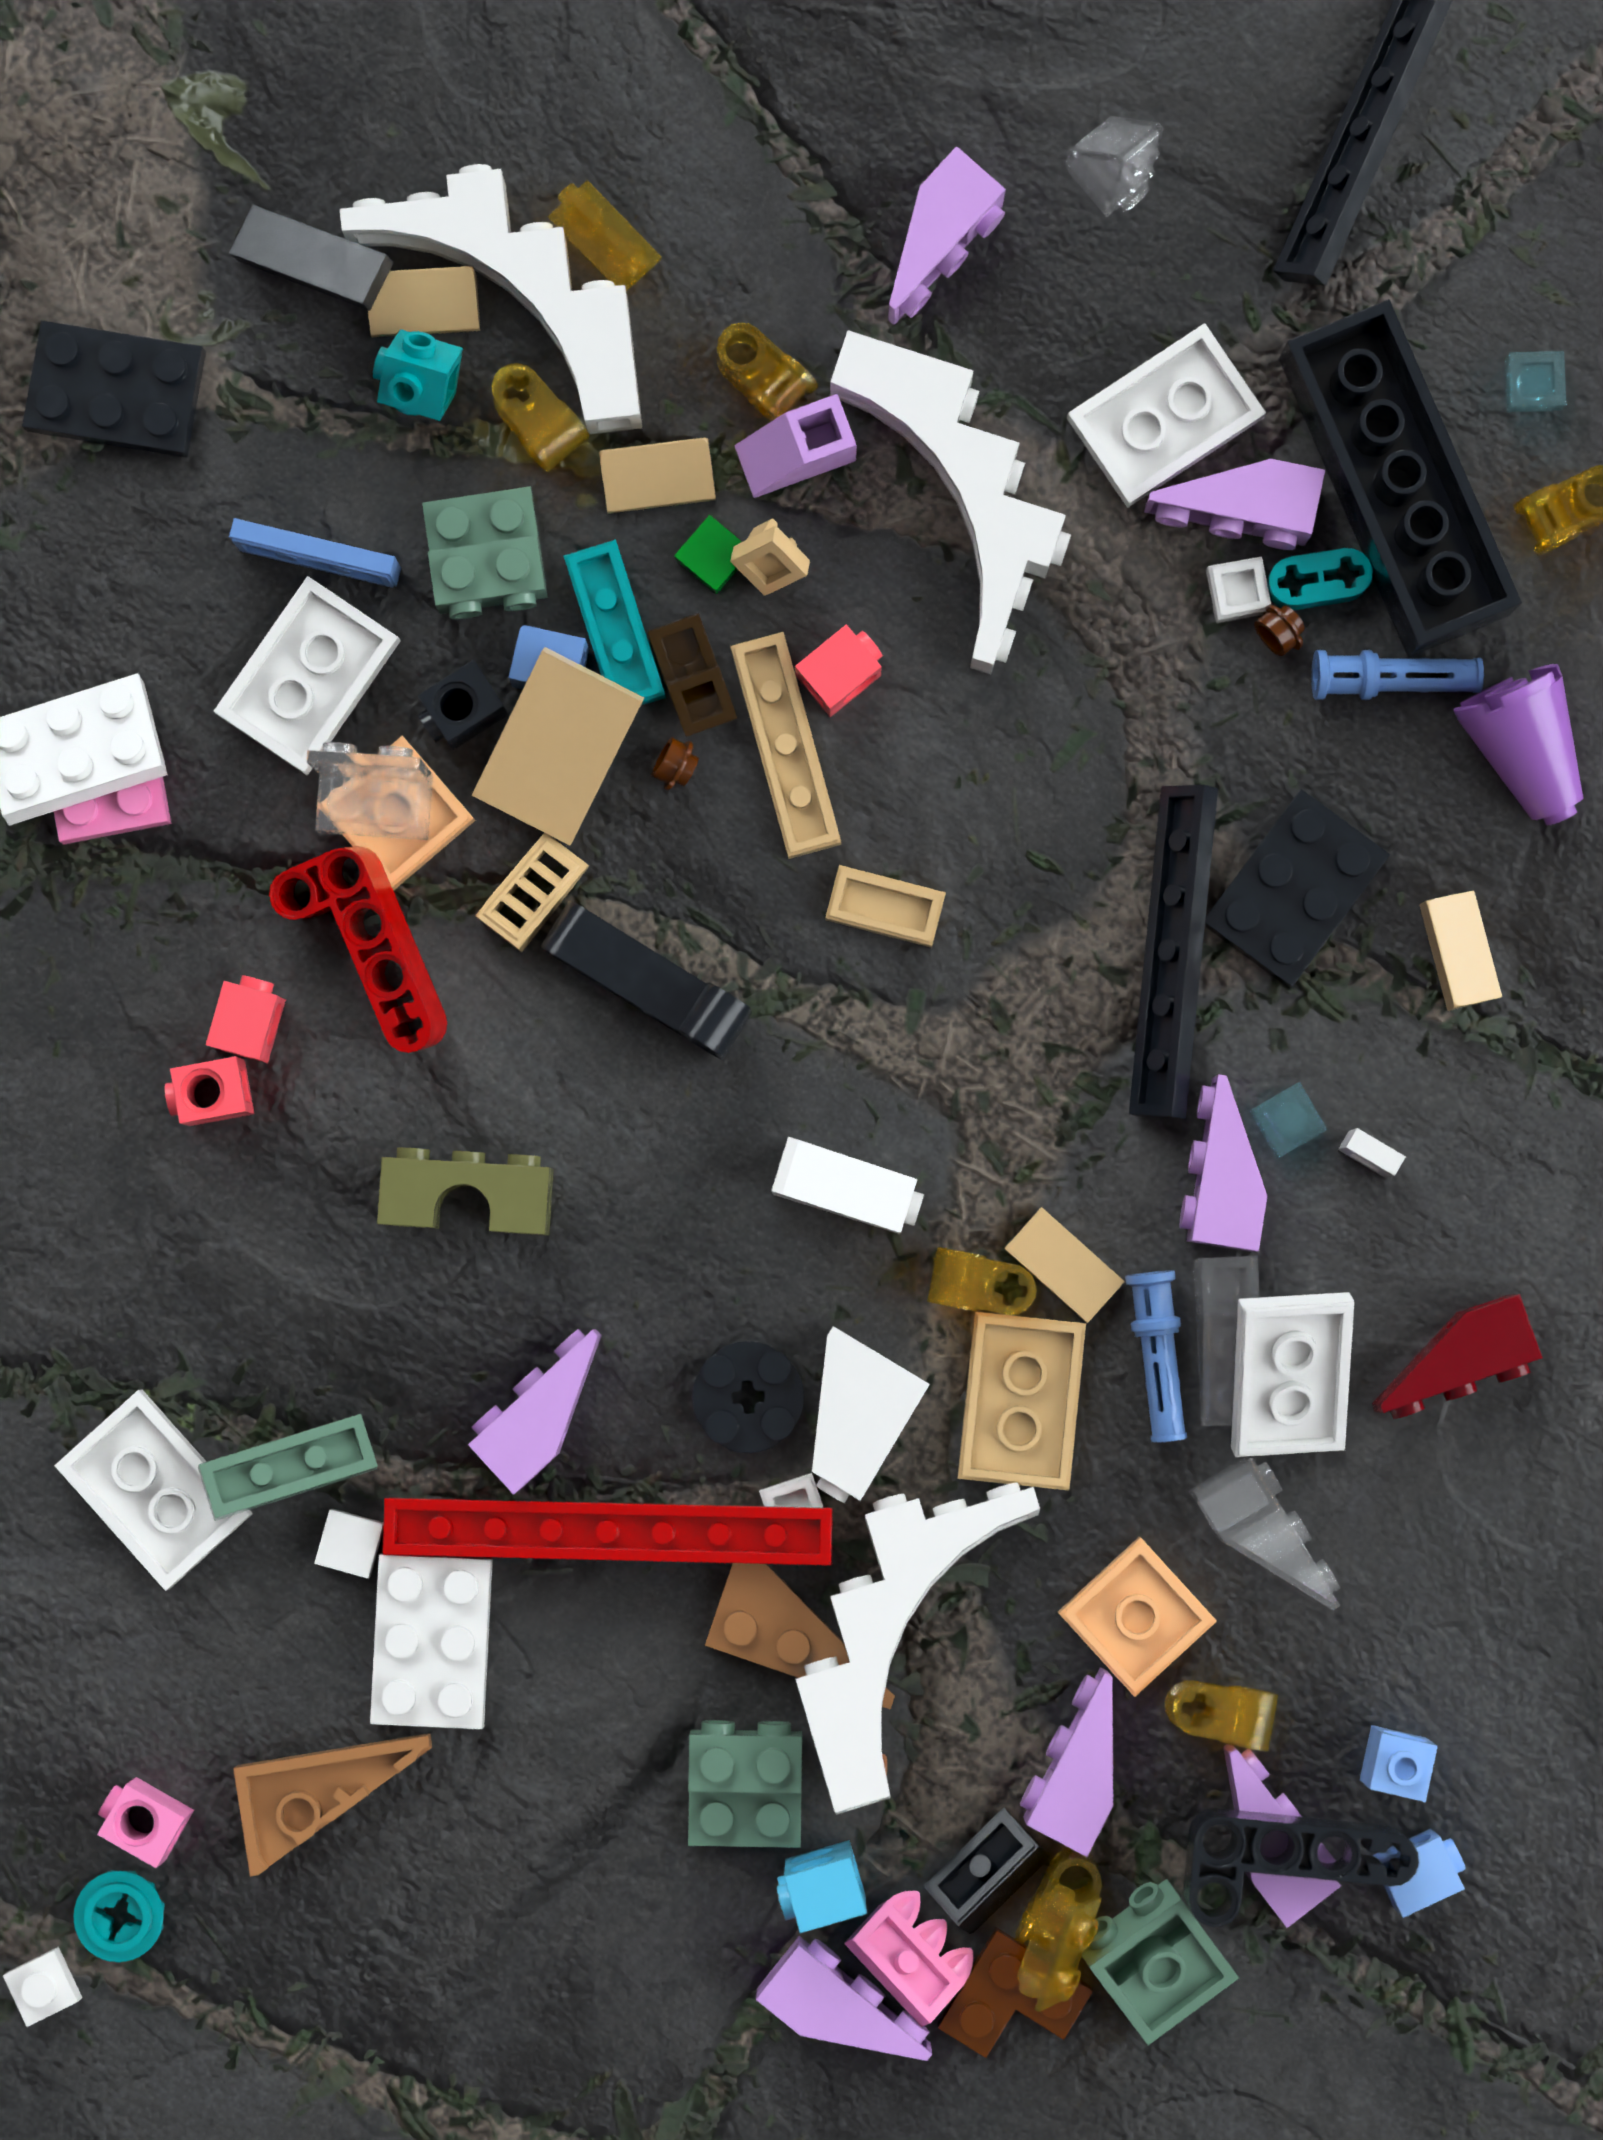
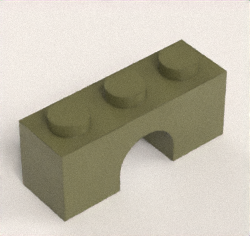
M397 1147L396 1158L382 1157L377 1224L439 1229L441 1205L446 1196L457 1188L471 1186L480 1190L489 1203V1231L549 1236L554 1169L541 1167V1156L508 1154L507 1165L485 1163L486 1153L452 1151V1161L430 1160L429 1149Z

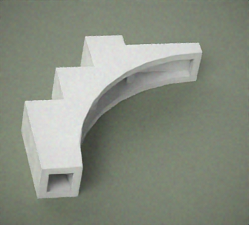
M475 164L461 168L459 174L446 175L448 197H440L439 194L434 192H420L408 196L407 201L386 204L382 199L367 198L354 202L352 208L339 209L342 232L345 239L365 247L393 246L433 253L464 266L474 267L475 271L512 294L539 320L563 354L579 392L588 434L642 428L625 285L615 286L612 281L597 280L583 284L582 290L572 291L568 249L563 227L553 228V225L550 223L535 222L522 226L520 232L511 233L507 191L501 169L492 170L488 165Z
M848 330L830 382V396L838 394L840 401L870 413L905 437L935 468L957 502L973 543L980 581L979 629L970 668L991 674L995 660L1005 663L1007 661L1016 631L1006 628L1012 608L1023 611L1033 579L1023 576L1024 572L1046 578L1050 563L1058 566L1062 564L1071 534L1061 531L1066 515L1004 495L1005 491L1012 494L1016 493L1025 462L1015 460L1019 442L959 423L960 420L970 423L979 396L978 390L970 388L973 370Z
M1018 1483L1000 1486L986 1492L989 1501L967 1507L965 1499L951 1501L933 1508L935 1517L926 1520L919 1498L907 1502L905 1494H898L878 1500L873 1503L875 1512L865 1514V1522L883 1580L873 1583L871 1575L850 1579L839 1584L840 1594L830 1596L849 1663L839 1666L837 1657L816 1661L804 1666L807 1676L796 1679L836 1815L890 1798L882 1757V1704L890 1664L908 1621L929 1589L961 1556L995 1533L1039 1514L1040 1506L1034 1487L1021 1491Z

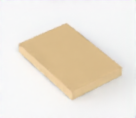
M544 647L472 796L571 845L644 697Z
M974 1312L958 1479L1003 1484L1018 1483L1022 1486L1059 1490L1070 1489L1086 1323Z

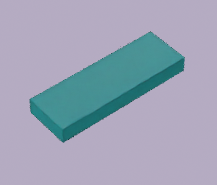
M616 539L565 555L566 566L601 676L644 697L641 706L666 698Z

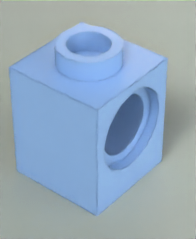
M1371 1725L1360 1781L1371 1790L1426 1802L1438 1746L1425 1737Z
M1431 1828L1409 1838L1418 1851L1419 1856L1418 1869L1412 1879L1400 1886H1384L1393 1908L1403 1918L1465 1889L1458 1873L1466 1870L1457 1847L1451 1838L1442 1841L1441 1837ZM1392 1846L1388 1848L1387 1852L1376 1853L1372 1856L1376 1857L1388 1868L1390 1859L1400 1858L1401 1853Z

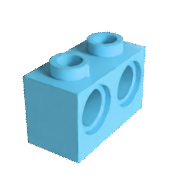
M850 1840L785 1859L784 1875L777 1877L779 1884L777 1892L785 1920L796 1918L800 1933L867 1914L865 1891Z

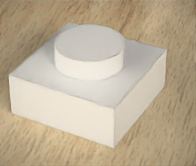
M59 1947L3 1975L26 2027L82 1999Z

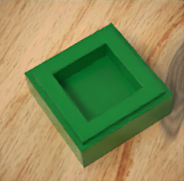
M709 515L674 555V558L717 595L738 570L730 560L733 547L742 541Z

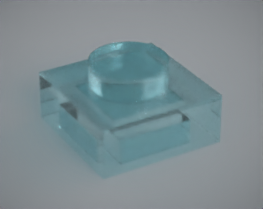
M1564 351L1508 353L1505 358L1507 412L1562 411L1566 406Z
M1300 1082L1249 1110L1277 1158L1328 1130Z

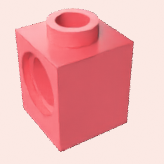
M846 624L795 666V676L827 715L832 717L881 677L882 666L878 663V660L883 655L877 645L864 631L855 635Z
M242 975L239 985L223 981L206 1046L268 1063L286 1000L272 994L274 984L244 975Z
M234 1056L170 1068L172 1082L165 1083V1098L170 1115H178L180 1124L194 1126L254 1114L245 1060ZM213 1077L220 1088L219 1098L212 1106L201 1108L195 1100V1088L201 1080Z

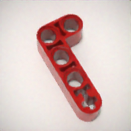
M360 846L338 848L292 867L275 877L270 886L269 897L271 905L282 917L296 920L320 916L332 911L383 1034L393 1048L401 1052L410 1053L433 1047L443 1039L448 1024L446 1014L382 862L376 853L369 848ZM349 857L356 862L360 872L359 879L353 887L346 883L342 875L343 864ZM300 879L306 882L311 893L310 901L305 908L300 906L294 897V888ZM369 909L374 910L381 920V930L375 938L370 936L364 928V916ZM390 960L399 964L403 972V980L398 989L389 985L385 977V968ZM413 996L414 1001L403 1003L402 1006L397 1005L396 999ZM415 1018H420L423 1027L412 1034L408 1024L412 1023Z

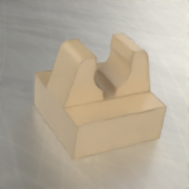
M774 519L754 527L747 540L733 547L730 560L764 596L806 577L810 560L800 551L795 540L792 537L788 538L777 527L778 523Z

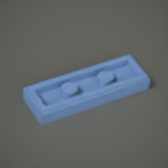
M236 518L233 519L229 537L241 552L392 588L397 586L401 567L395 556Z

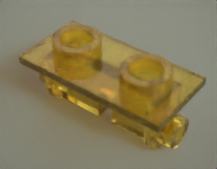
M588 180L579 188L574 183L566 186L558 196V200L562 204L548 216V219L556 227H563L565 236L608 281L614 282L615 286L625 285L626 292L662 259L661 255Z
M1055 1885L1052 1892L1045 1894L1033 1930L1051 1940L1048 1946L1037 1938L1029 1940L1017 1973V1979L1020 1982L1019 1991L1026 1996L1038 1998L1034 2010L1041 2012L1061 2001L1065 2002L1075 1992L1081 1977V1972L1077 1970L1082 1953L1092 1943L1098 1930L1099 1922L1095 1919L1102 1898L1096 1896L1078 1903L1074 1900L1075 1892L1062 1885Z

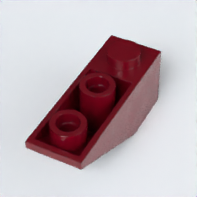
M1508 1294L1456 1312L1372 1403L1374 1411L1380 1413L1390 1411L1392 1418L1398 1419L1424 1410L1425 1407L1422 1400L1443 1393L1445 1400L1450 1401L1478 1391L1475 1381L1496 1374L1498 1383L1530 1373L1528 1363L1543 1357L1521 1295Z

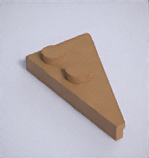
M732 1564L705 1646L797 1678L807 1676L804 1666L826 1658L837 1657L839 1666L849 1663L845 1645L840 1637L767 1564ZM887 1687L885 1688L882 1707L891 1709L895 1695Z
M427 1733L253 1762L234 1767L250 1877L261 1874L277 1860L305 1842L325 1825L335 1820L368 1796L373 1790L432 1748L431 1734Z

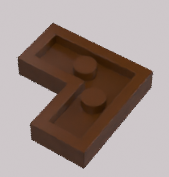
M996 1927L974 1962L966 1983L952 1998L937 2025L943 2032L987 2058L1015 2010L1064 2040L1093 1993V1989L1090 1985Z

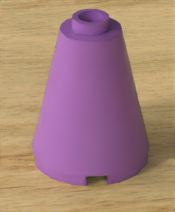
M1549 664L1529 670L1532 678L1530 682L1527 681V678L1514 681L1511 677L1482 690L1481 693H1476L1460 703L1461 707L1454 708V713L1459 723L1530 819L1538 820L1543 818L1546 825L1559 823L1575 815L1577 810L1574 805L1583 799L1563 676L1558 664Z

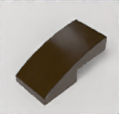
M699 613L647 631L685 737L737 719Z

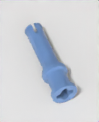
M1316 650L1313 655L1311 672L1312 693L1315 700H1324L1327 694H1359L1361 700H1370L1372 697H1376L1378 692L1481 693L1484 681V666L1481 658H1379L1378 654L1373 653L1372 650H1362L1359 656L1327 655L1325 650ZM1336 672H1352L1353 676L1333 677V674ZM1380 673H1390V677H1380ZM1406 673L1448 674L1446 678H1406L1405 675Z
M1175 1270L1125 1276L1126 1285L1132 1286L1136 1320L1131 1323V1331L1135 1333V1337H1141L1145 1385L1152 1431L1151 1442H1168L1187 1438L1174 1333H1178L1179 1327H1181V1318L1174 1315L1171 1282L1176 1279Z

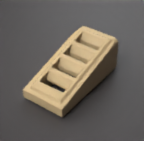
M544 833L475 916L522 953L585 873L589 865L553 837ZM545 852L569 870L563 879L539 861ZM531 870L555 887L549 895L526 879ZM518 887L541 904L535 912L512 896ZM505 904L527 920L521 929L499 913Z

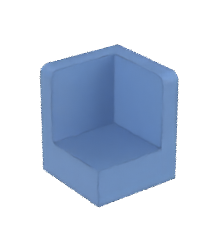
M526 625L522 626L519 630L508 677L512 686L523 690L544 647L585 667L589 652L586 638Z

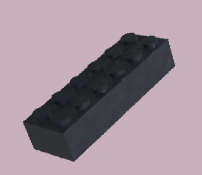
M1390 299L1287 341L1279 357L1280 364L1364 555L1370 560L1373 568L1372 576L1408 658L1510 616L1522 604V601Z

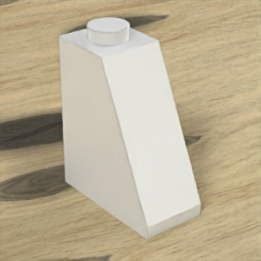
M791 1137L787 1139L771 1191L775 1196L898 1234L901 1233L904 1223L912 1226L915 1225L924 1194L914 1191L917 1182L915 1178Z
M834 1326L828 1333L826 1341L812 1472L821 1477L816 1487L845 1503L849 1495L858 1500L862 1499L930 1384Z

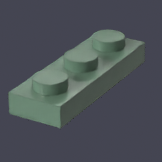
M358 1414L199 1464L198 1470L214 1521L374 1471L378 1465L362 1415Z

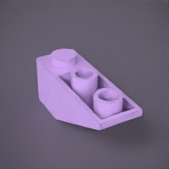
M957 146L919 187L889 302L888 320L893 325L905 313L910 318L916 315L932 294L928 289L941 273L947 278L950 277L968 256L969 252L964 248L977 234L983 238L987 237L1005 215L1001 208L1003 207L1006 189Z
M1268 459L1152 491L1146 502L1144 512L1156 515L1155 520L1167 526L1187 527L1188 522L1210 526L1209 532L1216 536L1238 539L1241 538L1242 533L1264 537L1263 544L1269 547L1293 550L1296 544L1305 546L1312 535L1325 470L1276 459Z
M1218 1074L1212 1078L1211 1087L1204 1085L1201 1087L1197 1118L1205 1119L1202 1141L1193 1140L1188 1173L1197 1174L1194 1196H1184L1179 1227L1188 1229L1187 1242L1258 1252L1267 1193L1228 1078L1225 1075Z
M577 1329L554 1350L555 1354L560 1358L555 1365L545 1374L536 1367L513 1388V1391L519 1396L515 1402L504 1412L495 1405L471 1427L478 1436L468 1445L513 1495L520 1491L560 1453L601 1338V1334L596 1329L591 1330L586 1336Z
M1101 1667L1095 1678L1086 1675L1082 1680L1072 1701V1705L1079 1709L1069 1729L1063 1725L1059 1726L1046 1752V1755L1053 1759L1043 1779L1036 1775L1032 1778L1020 1802V1806L1027 1809L1023 1816L1027 1826L1086 1857L1113 1807L1112 1676Z
M1230 1742L1223 1747L1234 1810L1302 1817L1284 1793L1276 1799L1273 1798L1261 1782L1270 1774L1250 1748H1247L1240 1754ZM1279 1830L1267 1833L1260 1844L1261 1854L1269 1858L1278 1857L1283 1854L1288 1845L1287 1833ZM1321 1843L1318 1848L1319 1861L1324 1863L1336 1862ZM1245 1872L1287 1928L1341 1887L1337 1881Z
M798 1936L757 1988L756 2000L800 2036L927 2061L932 2055L931 2043L925 2038L929 2034V2030L925 2026L921 2027L907 2011L903 2010L897 2016L881 2003L885 1994L869 1979L859 1974L853 1980L838 1968L837 1965L841 1961L840 1957L816 1938L809 1944L802 1937Z

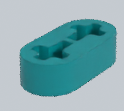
M1342 548L1287 557L1280 560L1272 568L1267 578L1270 600L1279 608L1286 605L1293 610L1350 602L1360 597L1368 588L1372 580L1373 568L1370 560L1364 553L1354 548ZM1341 562H1347L1349 570H1358L1360 576L1352 583L1351 588H1345L1343 580L1324 581V576L1336 573L1340 568ZM1287 570L1293 571L1296 579L1314 577V583L1302 586L1298 591L1297 597H1291L1288 588L1279 589L1278 583L1283 581L1286 576Z

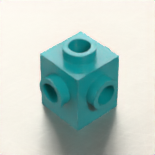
M400 329L389 348L382 346L379 349L375 360L373 378L380 380L377 402L394 407L403 414L421 415L440 421L456 395L463 348L435 340L434 337L424 332H408Z

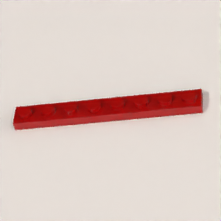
M384 1498L383 1555L832 1565L833 1508Z

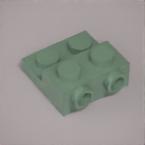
M531 486L422 503L429 547L427 552L434 600L440 614L449 613L450 619H468L480 616L484 607L503 605L505 611H521L537 606V599L548 598Z
M728 1720L702 1721L701 1730L690 1731L688 1846L801 1848L802 1731H791V1723L785 1721L758 1722L757 1731L735 1730V1722Z
M1165 1879L1159 1885L1149 1882L1139 1886L1129 1898L1130 1906L1113 1919L1109 1916H1102L1093 1920L1083 1933L1084 1940L1076 1945L1091 1971L1147 2045L1153 2043L1239 1979L1168 1879Z

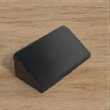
M1003 1807L924 1887L958 1927L972 1934L1050 1858V1855Z

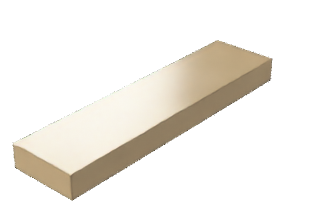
M784 632L730 646L788 859L841 845L839 831Z

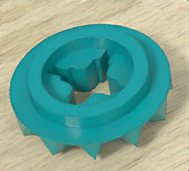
M110 1870L90 1881L78 1896L74 1908V1926L77 1936L83 1946L100 1959L110 1962H126L136 1959L145 1954L154 1945L164 1928L165 1903L161 1901L155 1889V1884L139 1876L135 1871ZM127 1894V1912L142 1922H126L116 1933V1936L112 1937L115 1929L112 1927L114 1918L107 1915L106 1911L98 1909V1907L102 1909L106 1907L114 1908Z

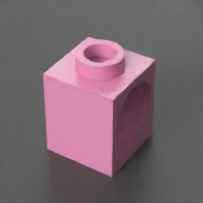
M136 1777L128 1782L123 1789L115 1785L110 1791L98 1813L99 1816L106 1820L97 1835L157 1868L168 1858L194 1810ZM132 1806H142L151 1812L154 1826L150 1833H141L132 1827L129 1821V1812Z

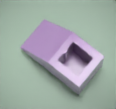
M838 394L788 411L734 445L753 498L855 462L857 449Z

